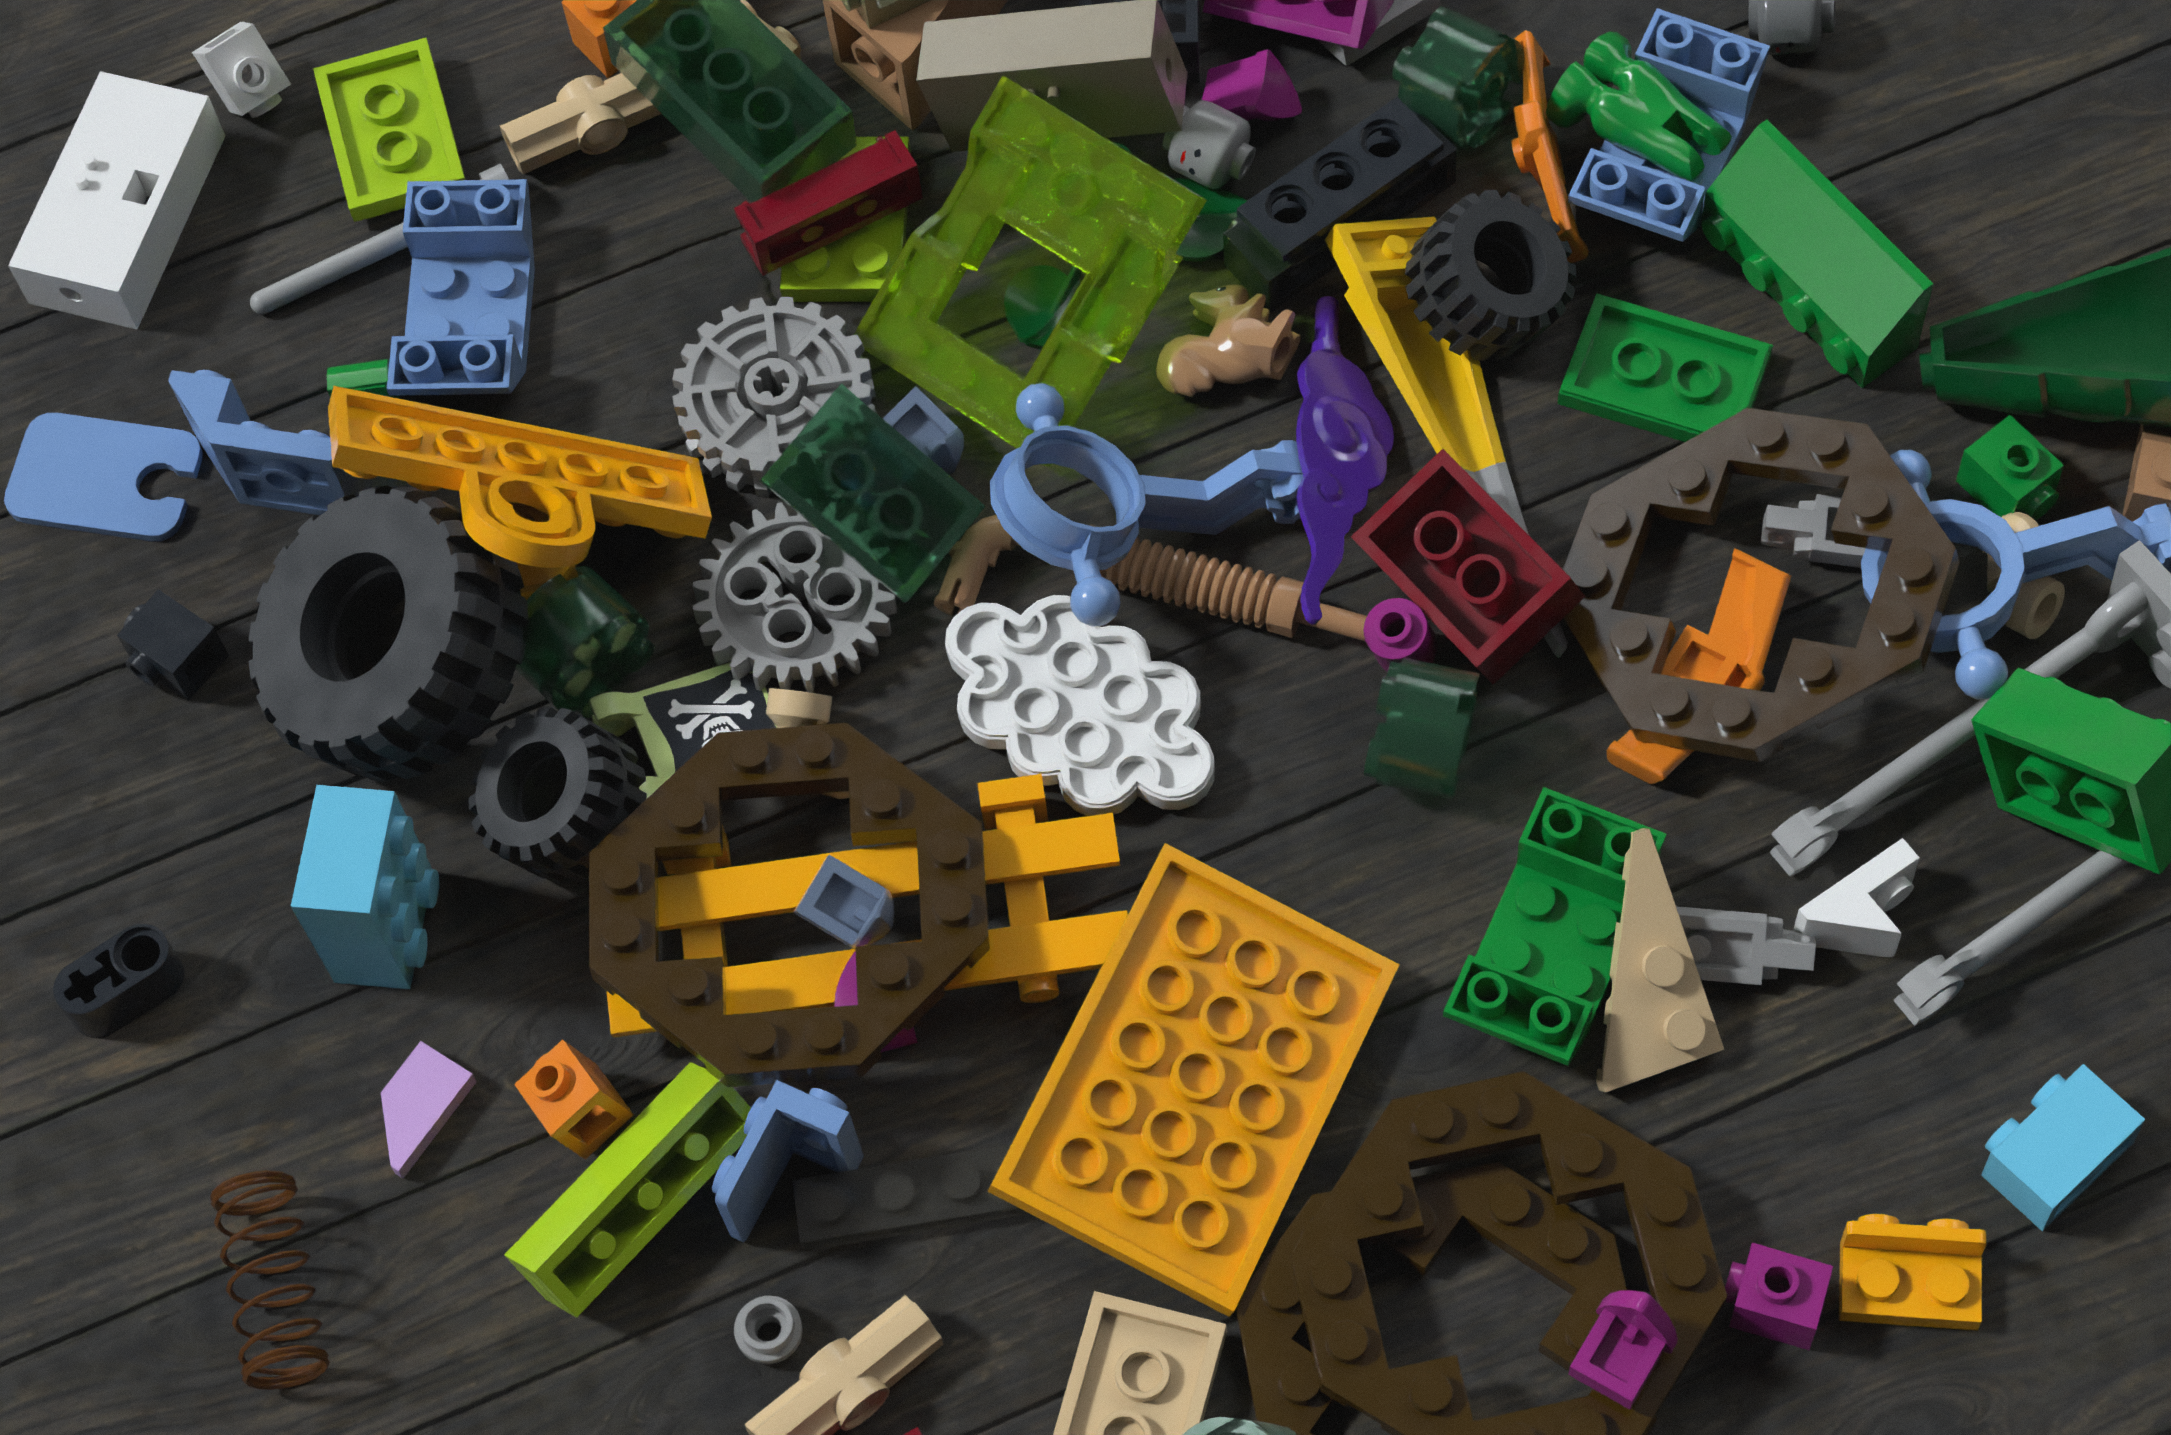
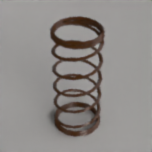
M272 1170L255 1171L234 1176L214 1188L210 1196L211 1206L217 1211L214 1221L216 1228L221 1233L231 1237L222 1247L220 1258L225 1265L237 1271L229 1279L226 1292L230 1298L243 1304L235 1313L232 1325L236 1332L250 1338L242 1346L238 1355V1359L243 1366L241 1371L242 1381L249 1387L262 1390L282 1389L304 1384L324 1373L330 1364L329 1355L324 1349L308 1345L282 1347L267 1351L248 1362L245 1358L246 1350L258 1340L284 1341L298 1339L317 1332L323 1325L320 1320L315 1318L294 1319L279 1323L256 1334L243 1330L239 1324L240 1315L251 1306H289L311 1298L317 1291L308 1284L287 1285L267 1291L251 1300L243 1299L233 1291L234 1281L243 1273L272 1274L285 1272L304 1265L311 1257L304 1251H282L261 1257L245 1266L236 1265L230 1262L227 1257L228 1248L238 1239L245 1241L279 1239L298 1232L304 1225V1222L299 1218L280 1217L261 1221L244 1228L238 1233L224 1229L221 1223L222 1214L232 1216L259 1214L278 1208L295 1196L298 1188L294 1177L281 1171ZM268 1182L281 1183L251 1189L239 1194L226 1203L219 1201V1198L224 1194L237 1188ZM284 1189L282 1193L268 1199L236 1204L256 1194ZM275 1224H298L288 1230L277 1233L246 1235L260 1228ZM304 1257L295 1263L283 1266L253 1268L280 1258ZM290 1291H310L302 1296L291 1299L262 1301L274 1295ZM306 1324L316 1325L307 1330L295 1333L269 1335L276 1331L293 1326ZM297 1358H315L320 1360L313 1364L294 1368H262L272 1363ZM253 1372H256V1373H262V1374H267V1375H282V1376H275V1377H256V1376H252V1375H250V1374H252Z

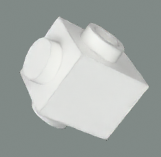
M239 22L192 52L230 113L243 116L249 112L252 118L260 116L282 101L278 93L291 85L252 23ZM247 66L248 74L243 81L242 70Z

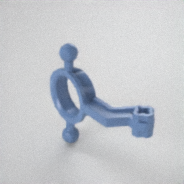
M1045 383L1031 384L1019 394L1016 403L1017 417L1025 428L1034 432L1026 436L1021 447L1004 456L990 480L991 505L1003 529L1024 550L1050 565L1074 571L1077 584L1071 593L1070 607L1080 622L1091 627L1106 625L1116 617L1119 611V591L1110 580L1101 577L1100 570H1106L1125 559L1139 534V528L1217 535L1258 508H1267L1268 511L1272 512L1275 522L1282 524H1294L1301 518L1298 510L1297 491L1303 479V473L1298 458L1296 441L1283 440L1272 448L1251 450L1204 481L1139 475L1134 464L1112 443L1090 431L1067 425L1058 426L1064 414V400L1055 387ZM1055 464L1073 469L1092 480L1108 496L1116 512V525L1093 527L1071 521L1052 510L1034 492L1025 475V469L1033 465Z
M1899 450L1890 455L1950 541L1978 547L1991 555L2001 570L1995 590L1981 604L1960 614L1941 617L1931 651L1938 653L1959 650L1961 659L1955 670V678L1958 686L1967 696L1975 699H1989L2008 678V669L2005 661L1997 652L1987 649L1983 641L1992 638L2010 619L2022 583L2089 565L2112 581L2119 554L2139 540L2171 573V508L2167 507L2166 503L2144 509L2142 516L2133 522L2108 506L2014 533L2005 519L1982 505L1952 499L1930 502L1926 488L1930 483L1932 473L1925 457L1913 450ZM1866 548L1861 560L1864 595L1871 604L1888 551Z

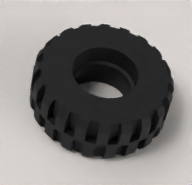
M385 485L359 491V497L352 494L327 505L328 510L320 516L311 517L297 530L299 535L289 547H283L273 562L276 567L268 583L263 582L256 601L259 604L256 621L251 622L249 643L253 648V659L249 661L251 680L254 687L260 691L256 697L268 722L274 725L279 737L291 747L303 751L305 755L353 775H360L374 781H391L399 777L409 779L432 771L433 764L442 765L450 762L465 751L463 747L472 738H479L493 722L490 719L500 703L505 704L514 686L510 682L517 664L521 665L526 648V644L522 639L524 625H528V604L525 597L521 596L520 589L524 588V583L516 562L500 557L474 541L464 528L461 509L414 487L401 486L392 488ZM405 598V611L399 633L384 658L371 669V655L377 633L390 611Z

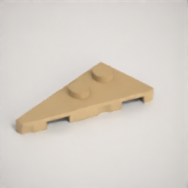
M1647 828L1631 832L1630 848L1626 852L1622 875V880H1626L1621 921L1620 923L1616 922L1610 968L1612 991L1611 996L1606 1001L1603 1023L1607 1024L1602 1069H1597L1596 1077L1598 1088L1602 1092L1617 1089L1724 1050L1650 829Z

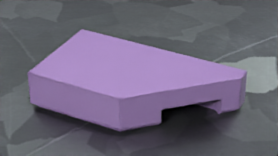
M422 1041L419 1042L381 1092L390 1166L394 1173L402 1179L476 1084L472 1073Z

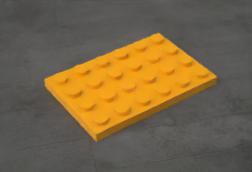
M1165 843L987 1192L1229 1317L1237 1307L1400 964Z

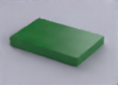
M1596 294L1558 393L1557 404L1686 442L1746 408L1753 409L1772 356L1773 345Z

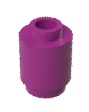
M1391 598L1377 604L1367 615L1363 629L1364 638L1378 663L1386 672L1397 677H1412L1422 673L1432 664L1437 654V637L1424 613L1415 603L1403 598Z

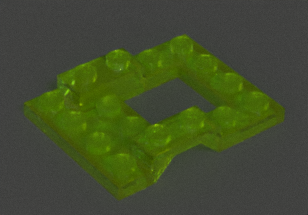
M1002 76L970 131L965 169L943 207L912 232L854 335H858L865 351L1017 449L1021 447L1026 436L1034 432L1025 428L1016 414L1017 398L1031 384L1045 383L1055 387L1064 400V414L1058 426L1067 425L1074 427L1112 361L1120 364L1179 266L1183 257L1176 252L1207 200L1020 84ZM1005 223L1086 273L1026 378L937 322L966 270L970 269L977 272ZM1041 464V465L1050 467L1052 464Z

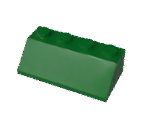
M1768 120L1759 124L1705 192L1701 219L1702 230L1713 247L1719 251L1726 250L1742 267L1746 279L1755 289L1761 292L1766 291L1782 307L1786 319L1793 328L1801 333L1807 332L1822 347L1827 361L1837 372L1841 374L1847 373L1863 388L1918 349L1933 283Z

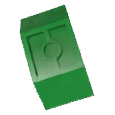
M1543 787L1519 840L1517 864L1476 956L1469 954L1444 1008L1443 1017L1568 1066L1588 1036L1612 981L1610 978L1613 944L1616 922L1620 923L1626 882V880H1622L1625 854L1630 848L1631 832L1642 828L1650 829L1659 857L1667 834Z

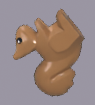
M1226 285L1207 292H1193L1189 295V301L1196 308L1193 311V315L1214 328L1209 337L1187 334L1176 337L1165 344L1159 354L1156 367L1157 378L1167 391L1193 397L1198 392H1208L1213 388L1215 382L1242 384L1257 378L1281 380L1300 343V335L1291 331L1295 312L1284 310L1272 323L1267 322L1270 312L1268 309L1263 308L1266 296L1264 294H1256L1250 299L1247 289L1242 285Z

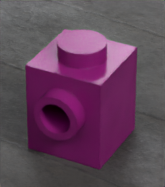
M1752 1243L1746 1265L1734 1261L1731 1264L1725 1286L1727 1293L1726 1302L1735 1306L1729 1327L1810 1350L1833 1266Z

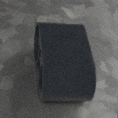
M135 924L122 930L64 967L55 979L53 994L57 1004L81 1034L91 1038L106 1037L175 994L184 979V965L160 929L150 924ZM152 955H160L157 962L151 968L144 971H136L137 966L143 959ZM121 977L124 982L117 986L114 980ZM90 996H97L93 1001L86 1002Z

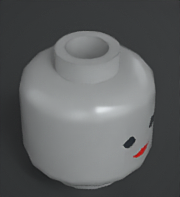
M1205 100L1198 101L1191 108L1184 106L1182 131L1166 132L1163 140V148L1169 151L1168 161L1170 167L1174 171L1212 189L1221 188L1231 177L1241 180L1249 170L1256 153V148L1249 145L1251 132L1248 121Z

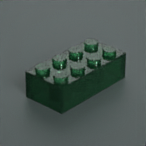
M637 0L603 27L611 63L751 203L837 162L857 146L852 110L740 0Z

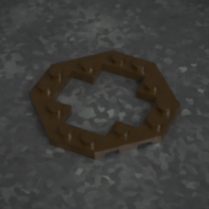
M1746 408L1591 494L1563 568L1585 595V598L1562 620L1581 647L1587 661L1605 690L1610 694L1622 713L1625 722L1637 741L1761 762L1783 750V741L1815 724L1819 730L1865 704L1863 697L1893 680H1896L1898 685L1924 672L1960 561L1955 546L1868 424ZM1733 473L1845 489L1831 528L1835 544L1888 551L1856 648L1793 638L1774 693L1662 675L1666 658L1676 634L1671 618L1621 611L1655 517L1715 525Z
M847 723L719 732L589 852V968L593 980L611 995L618 994L638 1010L641 1019L678 1048L683 1046L706 1065L707 1071L727 1087L775 1084L776 1080L790 1083L863 1077L882 1058L881 1050L903 1028L909 1031L945 995L944 988L966 966L972 968L990 950L982 823ZM849 791L853 846L917 841L922 941L855 946L858 1005L726 1015V979L722 957L659 961L658 861L723 856L722 801Z
M1524 1071L1392 1099L1290 1253V1263L1321 1392L1345 1407L1350 1405L1381 1424V1429L1391 1435H1644L1660 1407L1664 1405L1688 1366L1693 1353L1704 1335L1718 1317L1727 1299V1293L1691 1168ZM1539 1143L1556 1205L1623 1192L1651 1296L1671 1319L1677 1333L1678 1342L1671 1354L1663 1352L1631 1410L1599 1393L1473 1420L1457 1355L1389 1369L1359 1248L1424 1233V1223L1410 1170Z
M1501 1162L1412 1177L1424 1223V1233L1375 1245L1422 1276H1425L1460 1225L1463 1224L1573 1296L1540 1342L1538 1352L1569 1371L1573 1360L1589 1335L1592 1325L1596 1323L1600 1316L1596 1310L1603 1298L1610 1293L1627 1290L1614 1235L1568 1205H1556L1554 1196ZM1331 1191L1311 1195L1251 1278L1236 1307L1256 1421L1288 1427L1297 1435H1313L1336 1402L1321 1392L1312 1352L1295 1342L1306 1326L1290 1263V1253ZM1592 1389L1589 1395L1599 1394L1600 1392ZM1656 1415L1644 1435H1650L1654 1430L1657 1421Z

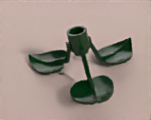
M1089 139L1000 148V167L1003 178L1007 185L1021 197L1042 203L1055 199L1063 190L1070 195H1076L1081 189L1083 198L1088 203L1080 239L1068 276L1053 266L1037 265L1021 270L1008 283L1004 297V310L1009 324L1020 342L1025 343L1030 348L1045 351H1058L1077 346L1095 334L1104 320L1106 297L1099 287L1078 280L1084 267L1098 213H1110L1117 210L1127 202L1129 195H1132L1141 218L1147 221H1154L1152 239L1157 247L1174 258L1192 262L1210 260L1224 253L1223 233L1231 222L1238 217L1237 208L1247 200L1222 188L1212 189L1192 179L1175 178L1154 185L1149 194L1148 205L1142 192L1143 180L1140 177H1132L1134 157L1127 147L1117 142L1104 141L1094 144Z

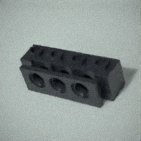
M1398 97L1394 98L1237 208L1238 217L1231 222L1223 233L1224 266L1253 296L1264 294L1266 296L1264 308L1268 309L1271 313L1338 266L1325 241L1335 224L1404 219L1456 182L1457 148L1411 102L1405 105Z

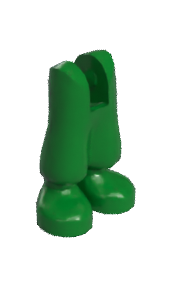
M1607 32L1591 42L1584 55V67L1575 61L1566 69L1555 86L1546 108L1547 119L1561 128H1569L1576 125L1587 114L1590 115L1593 128L1602 139L1637 154L1669 173L1692 183L1699 178L1705 166L1699 153L1690 144L1708 155L1716 156L1726 149L1732 139L1729 131L1684 97L1655 66L1647 61L1632 59L1631 45L1628 39L1618 32ZM1615 85L1616 87L1619 88V90L1614 89V88H1611V87Z

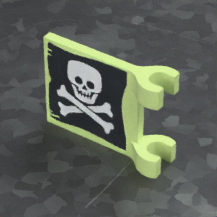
M731 662L635 693H603L590 699V705L594 712L592 722L617 737L626 733L633 726H636L655 777L645 776L646 781L639 787L641 791L647 793L648 798L717 733L777 728L775 723L766 714L768 692L765 687L761 691L756 690L752 670L737 681L733 678L730 667Z

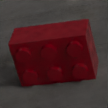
M1444 449L1435 455L1351 536L1365 553L1493 685L1585 598V595L1571 577Z

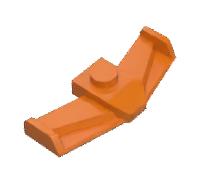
M1525 30L1506 45L1508 58L1519 73H1523V104L1513 109L1518 138L1512 139V150L1520 171L1523 174L1531 172L1544 191L1552 219L1561 229L1557 235L1561 241H1568L1573 252L1567 258V261L1574 263L1585 259L1589 251L1579 235L1571 205L1568 202L1564 186L1566 180L1557 135L1546 117L1547 101L1543 68L1551 65V62L1533 34Z
M1735 548L1709 635L1687 625L1668 654L1661 674L1760 691L1765 681L1762 671L1791 575ZM1629 730L1620 740H1614L1607 748V760L1621 770L1649 784H1654L1664 780L1694 750L1637 741L1631 730Z

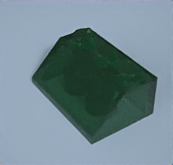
M842 384L828 396L760 479V482L904 603L912 597L986 507Z

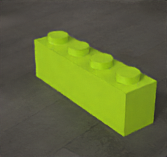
M690 1062L504 1256L547 1301L577 1318L719 1169L723 1160L728 1155H732L743 1144L747 1136L744 1133V1125L751 1107L733 1087L725 1086L710 1074L707 1069Z

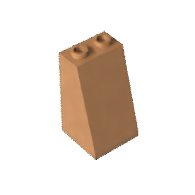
M823 0L834 62L913 131L923 122L931 110L916 81L924 22L997 15L1008 0H930L871 29L868 28L857 8L849 12L841 0Z

